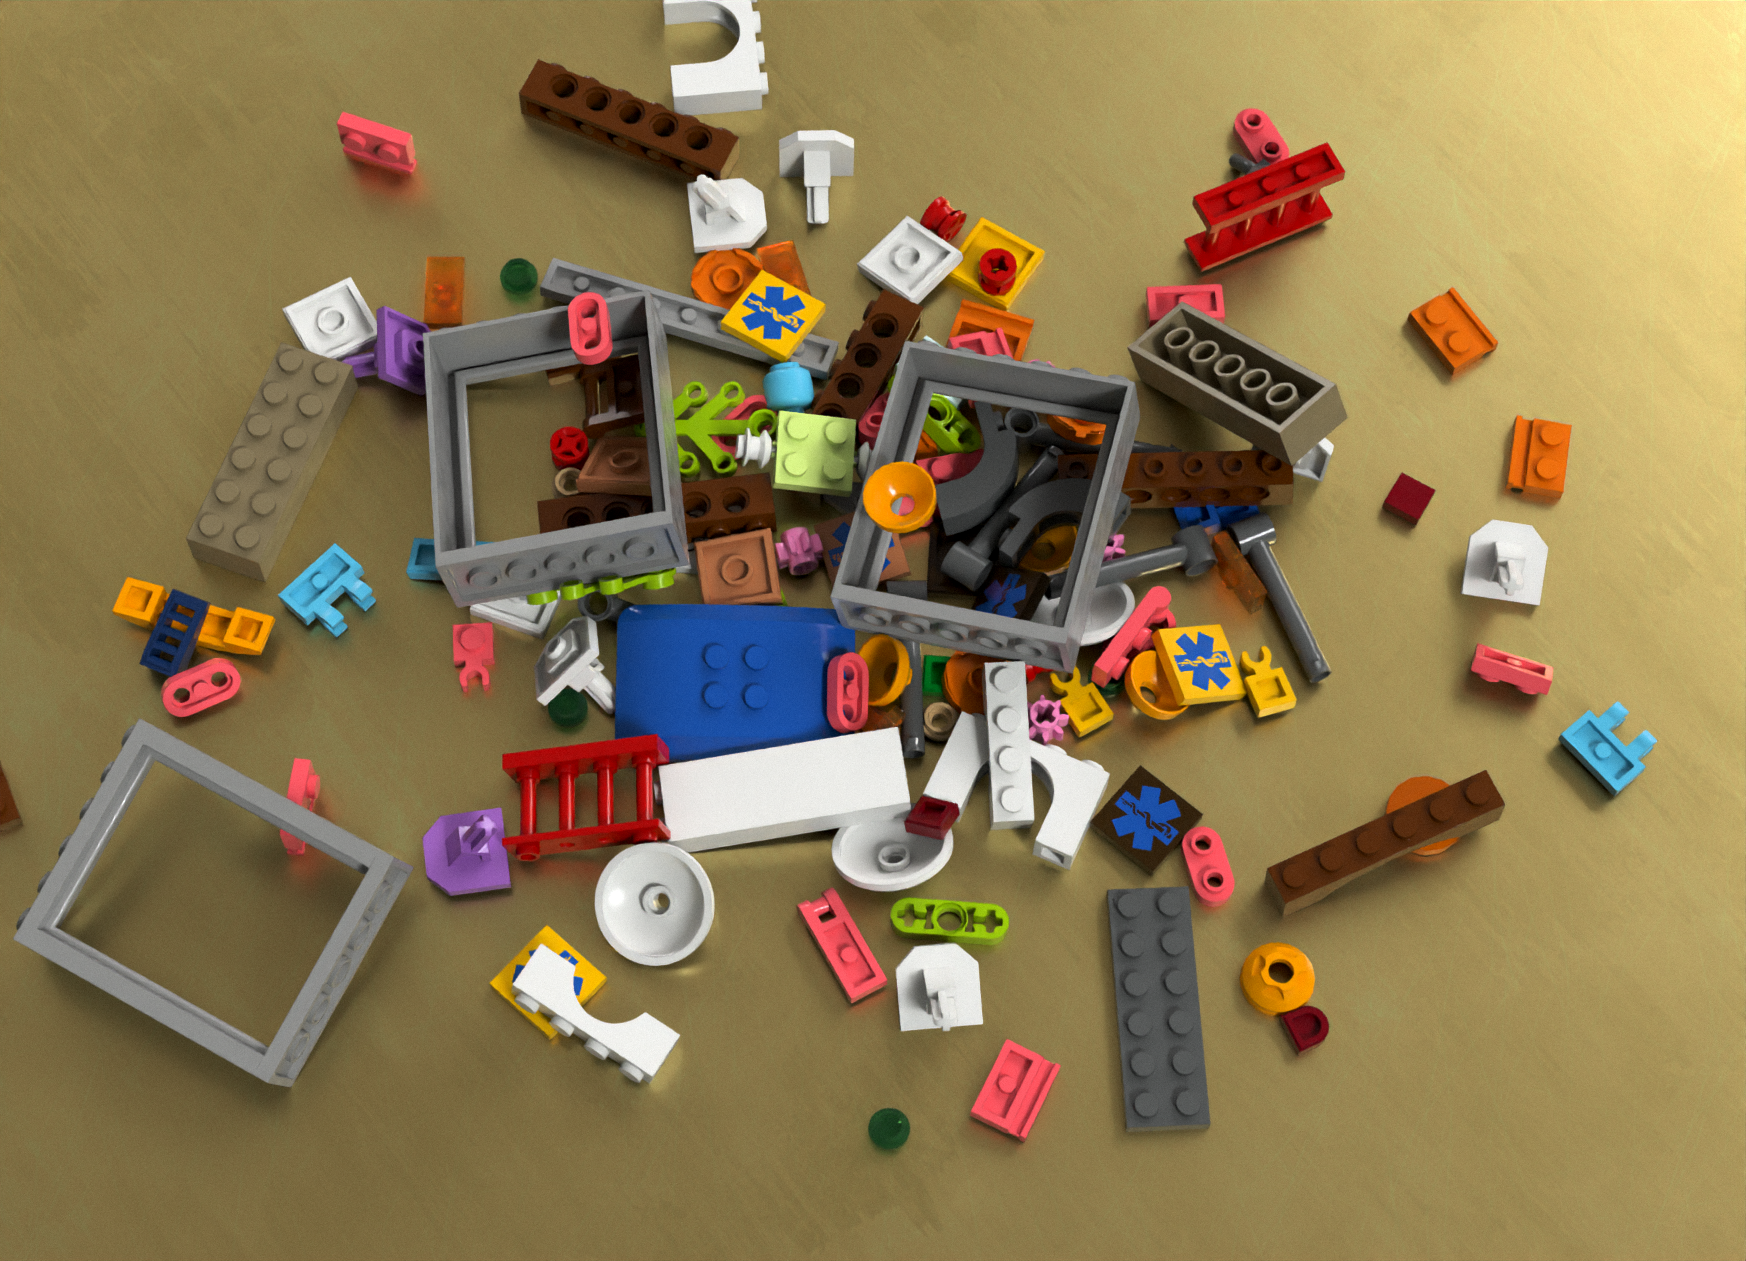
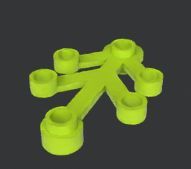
M692 381L684 387L683 393L673 400L674 417L677 419L689 406L694 408L703 407L688 420H675L676 436H688L709 458L719 477H732L738 468L735 458L731 453L724 452L710 436L744 435L746 428H749L752 436L760 437L761 429L764 426L770 425L772 429L768 434L773 442L776 439L777 416L771 410L760 409L755 411L748 420H713L727 407L735 408L745 400L744 390L738 382L729 381L721 387L719 394L704 405L708 400V393L702 383ZM733 390L739 391L736 397L727 398L729 392ZM693 391H701L699 397L694 399L690 398V395ZM645 423L635 425L636 437L646 438ZM677 443L680 475L685 478L694 477L700 470V462L695 454L688 451L685 452ZM688 460L693 461V465L690 468L682 469L684 462ZM723 461H731L728 468L719 469V465Z
M676 567L622 577L619 574L608 575L599 578L598 582L583 584L582 580L565 581L559 584L560 589L526 595V600L529 605L550 603L558 599L557 591L559 590L562 600L578 599L597 590H600L602 595H611L641 583L643 589L646 590L661 589L674 584L673 575L676 574Z

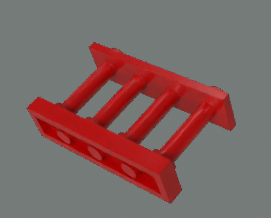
M1328 142L1200 193L1193 197L1192 205L1206 230L1184 239V244L1199 270L1203 272L1332 219L1333 214L1320 194V189L1343 180L1345 170Z
M658 734L502 754V769L515 783L520 784V836L502 838V846L520 861H536L540 859V855L629 844L638 845L671 839L670 830L659 818L653 819L652 769L656 768V765L669 763V747ZM633 768L636 770L637 821L614 824L613 774H616L617 770ZM595 773L597 774L598 826L575 829V779L581 774ZM542 779H559V831L536 833V784L540 783Z

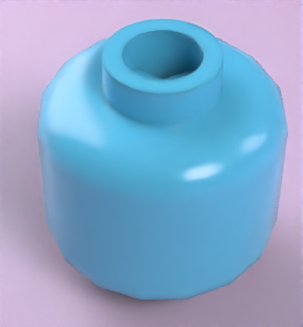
M798 362L780 363L769 368L770 373L762 380L768 410L770 408L777 411L778 415L780 410L804 413L805 410L811 408L815 396L811 375L807 369L800 367Z

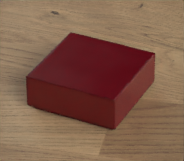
M1402 472L1385 499L1382 508L1417 525L1436 490Z
M921 796L904 821L906 832L943 840L960 815L958 804Z

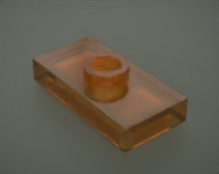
M793 240L757 248V256L765 272L811 296Z
M427 257L424 324L429 329L463 326L465 257Z
M1223 531L1213 536L1211 546L1218 559L1216 565L1219 568V576L1225 587L1229 590H1234L1250 615L1262 609L1267 590L1227 532Z

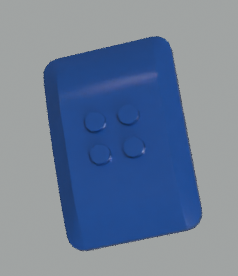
M646 604L629 606L620 614L617 623L615 739L658 734L669 747V762L682 763L855 734V731L849 733L836 731L831 726L827 717L828 665L835 656L848 652L855 653V630L843 627L836 610L826 608L715 604Z

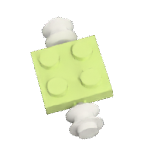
M780 410L777 416L776 442H772L767 430H763L760 437H755L751 435L750 429L746 428L744 435L737 436L735 458H742L743 467H745L749 459L757 460L760 469L769 462L770 458H774L772 488L850 497L852 493L853 468L856 467L859 478L864 480L873 450L870 449L869 443L865 442L858 449V452L854 451L856 419Z

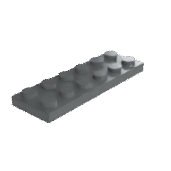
M1189 886L1107 890L1106 898L1126 1132L1209 1129L1210 1113Z

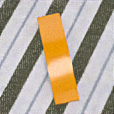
M127 577L112 612L122 619L153 631L170 594L166 592L163 586ZM178 605L177 612L193 617L194 610ZM210 605L196 645L230 653L261 655L274 625L275 618L237 607L234 612ZM175 620L171 624V627L184 632L188 628L187 625Z

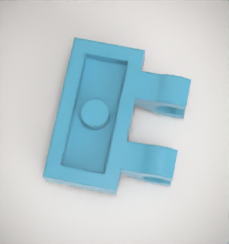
M336 543L278 594L280 602L307 626L317 618L326 630L336 638L348 628L342 621L344 616L331 606L341 594L346 592L352 601L363 611L369 609L376 602V599L371 596L373 593L372 589L359 579L364 574L363 567Z
M1619 701L1613 704L1599 718L1588 710L1561 733L1558 739L1613 796H1616L1644 771L1646 766L1640 760L1657 743V740L1647 730L1643 731L1628 746H1625L1612 733L1613 730L1625 721L1624 717L1629 714V711Z

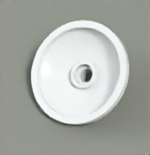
M1123 581L1095 588L1080 646L1097 644L1114 637L1134 612V595ZM1043 596L1031 622L1053 626L1060 597L1048 600Z
M911 803V808L913 809L916 804ZM907 817L841 827L832 842L834 866L845 880L864 889L878 892L909 889L933 877L948 862L954 845L952 830L950 828L943 840L908 833L905 830L904 824Z
M647 842L629 847L616 855L607 864L597 883L595 912L604 937L622 956L639 964L661 966L677 962L689 956L706 938L714 917V894L706 872L690 854L674 845L661 842ZM661 893L668 897L669 903L666 908L659 904L658 897Z

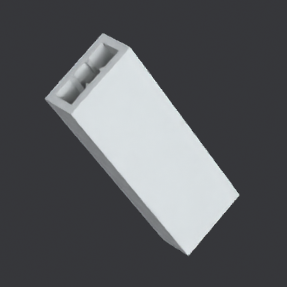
M898 727L658 766L660 780L654 781L657 805L663 804L665 818L660 820L671 832V839L661 841L662 843L668 842L670 845H674L687 853L907 817L912 811Z

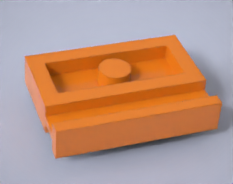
M1454 287L1448 289V292L1444 295H1438L1414 309L1407 318L1451 375L1481 359L1487 352L1496 350L1498 341Z
M962 299L949 338L981 331L991 333L995 332L996 328H1002L1013 359L1022 362L1035 320Z
M1517 415L1513 425L1505 489L1519 488L1523 489L1522 492L1560 499L1564 492L1572 425L1536 418L1533 421L1522 419L1523 416Z

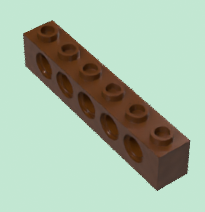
M538 59L519 92L522 114L693 181H697V176L702 174L713 181L728 179L740 157L739 137L729 130L714 128L700 122L691 115L678 114L668 110L658 102H647L634 97L624 89H614L603 85L593 77L572 73L557 63L549 64ZM569 95L566 98H561L560 96ZM602 108V110L594 111L593 109ZM628 121H636V123H633V124H627L626 122H628ZM669 134V136L667 137H661L659 135ZM703 147L701 150H694L692 148Z
M884 289L877 301L871 300L863 315V321L865 322L859 331L854 329L849 336L845 348L847 350L846 355L842 361L837 359L829 372L828 380L830 382L825 391L819 389L811 404V410H813L811 414L856 419V444L859 422L875 400L884 394L888 388V381L893 376L895 365L900 360L905 341L914 342L923 326L924 307ZM878 333H886L889 334L890 337L879 338L875 335ZM867 362L874 366L862 368L858 364ZM845 392H851L857 396L853 398H844L841 396V394ZM786 490L818 506L823 501V494Z
M1264 450L1131 453L1121 492L1131 498V508L1206 507V505H1214L1215 507L1293 505V466L1288 465ZM1099 454L1058 455V480L1066 478L1092 480Z
M770 472L681 483L687 545L692 539L707 537L708 539H714L770 528L772 532H777ZM598 493L537 501L540 534L653 513L652 496ZM731 506L742 507V510L739 512L727 511ZM695 510L705 512L700 517L688 516L690 512Z

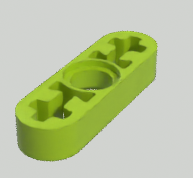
M895 374L888 381L889 393L892 388ZM933 393L929 406L935 407L940 412L941 421L933 419L927 412L923 430L947 455L955 453L968 454L976 451L980 446V435L976 428L944 395ZM947 424L951 426L948 431L944 428ZM959 437L963 439V445L957 440Z
M907 897L900 899L892 907L890 924L892 930L898 936L905 939L995 945L1006 937L1009 917L1006 911L996 904ZM905 910H912L915 918L926 919L927 910L933 911L931 929H925L926 920L916 919L913 921L912 926H904V919L897 917L904 916ZM944 912H954L960 917L961 925L953 931L944 930L938 924L939 916ZM968 914H974V923H984L987 916H992L995 923L1001 925L995 926L994 932L989 933L986 932L985 925L973 924L972 932H966Z

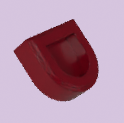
M1313 1006L1299 1007L1281 1015L1279 1018L1298 1056L1319 1047L1329 1032V1022L1326 1015L1320 1009Z

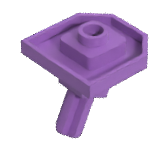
M383 306L377 309V343L374 344V352L346 357L342 362L353 366L356 378L378 374V378L420 396L425 394L423 333L431 332L426 324L389 307Z
M494 808L440 816L422 838L427 879L450 896L510 888L511 880L507 850L502 846V838L505 837L502 809Z

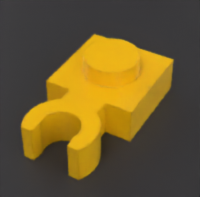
M1266 646L1260 648L1258 656L1261 662H1253L1250 660L1247 651L1242 652L1239 665L1242 671L1249 675L1245 677L1244 685L1257 718L1294 708L1297 700L1283 668L1271 670L1269 666L1271 662L1269 649Z
M1075 666L1073 674L1067 673L1071 678L1070 682H1061L1057 675L1053 673L1050 675L1049 684L1055 693L1064 696L1060 700V711L1062 714L1069 715L1068 723L1078 738L1111 721L1114 713L1093 682L1082 687L1080 684V671Z

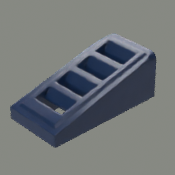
M172 589L147 642L139 664L170 677L187 670L211 603L180 590ZM178 605L194 610L193 617L177 612ZM173 620L187 625L186 632L171 627ZM167 635L180 640L179 647L165 642ZM161 652L173 655L172 662L160 658Z

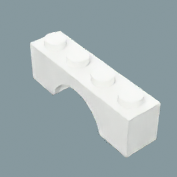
M1025 661L984 663L982 690L989 753L988 794L991 830L1031 828L1034 822Z
M540 944L512 985L511 993L517 996L514 1001L532 1014H535L538 1010L551 1019L549 1024L559 1033L570 1037L573 1033L586 1042L584 1045L585 1049L602 1060H605L608 1056L621 1065L619 1071L629 1079L640 1083L643 1079L650 1084L677 1044L680 1034L646 1012L631 1021L618 1024L606 1023L593 1018L581 1007L575 996L573 978L576 966L543 944Z

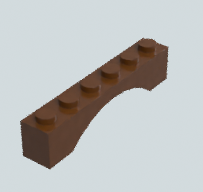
M1484 770L1267 868L1264 883L1283 918L1319 902L1350 881L1395 858L1433 843L1465 836L1498 821L1505 803L1487 770Z

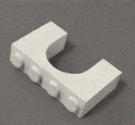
M662 0L665 25L713 22L729 29L738 40L735 48L727 56L717 61L670 66L674 112L681 115H702L762 109V95L768 94L767 72L760 73L759 64L765 63L763 41L756 42L755 33H761L759 11H752L751 3H757V0Z
M963 711L961 712L923 793V796L957 803L960 815L955 822L958 823L976 785L989 773L988 736L984 715L978 713L970 715ZM1030 740L1031 772L1044 783L1051 799V807L1035 840L1033 855L1070 870L1089 828L1090 821L1093 819L1107 788L1110 773L1105 772L1103 767L1091 760L1079 761L1068 756L1058 746L1052 744L1044 746Z

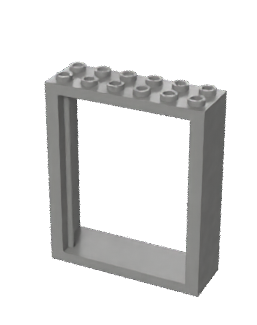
M650 290L629 292L625 295L604 298L610 313L613 344L612 352L608 358L638 353L653 502V513L476 546L466 385L580 364L581 362L575 357L570 342L569 305L555 306L547 310L526 314L519 313L510 317L490 321L483 320L474 324L441 328L437 331L423 333L435 565L457 608L560 589L559 584L570 580H582L583 584L598 582L599 578L608 575L619 574L622 577L690 565L667 339Z
M922 340L917 343L905 341L830 596L841 625L848 629L873 634H885L898 639L1012 662L1025 661L1027 665L1073 674L1140 420L1135 382L1120 375H1109L1108 377L1093 375L1081 368H1071L1069 370L1054 368L1042 361H1033L1031 363L1015 361L1010 356L995 354L993 356L977 354L975 351L964 347H958L954 350L939 347L930 341ZM933 393L1106 425L1053 626L876 591L893 533L879 528L866 513L863 504L864 487L869 477L884 465L902 461L913 463ZM903 497L898 498L892 504L891 510L896 515L899 513Z
M139 718L136 725L129 727L124 734L121 742L123 748L115 762H110L104 769L100 779L102 784L94 798H90L82 807L79 815L81 821L76 830L62 842L58 852L60 858L53 870L47 872L41 879L37 888L39 894L31 908H27L19 917L16 924L18 931L13 939L269 1084L291 1088L414 867ZM155 760L365 875L269 1047L59 929Z

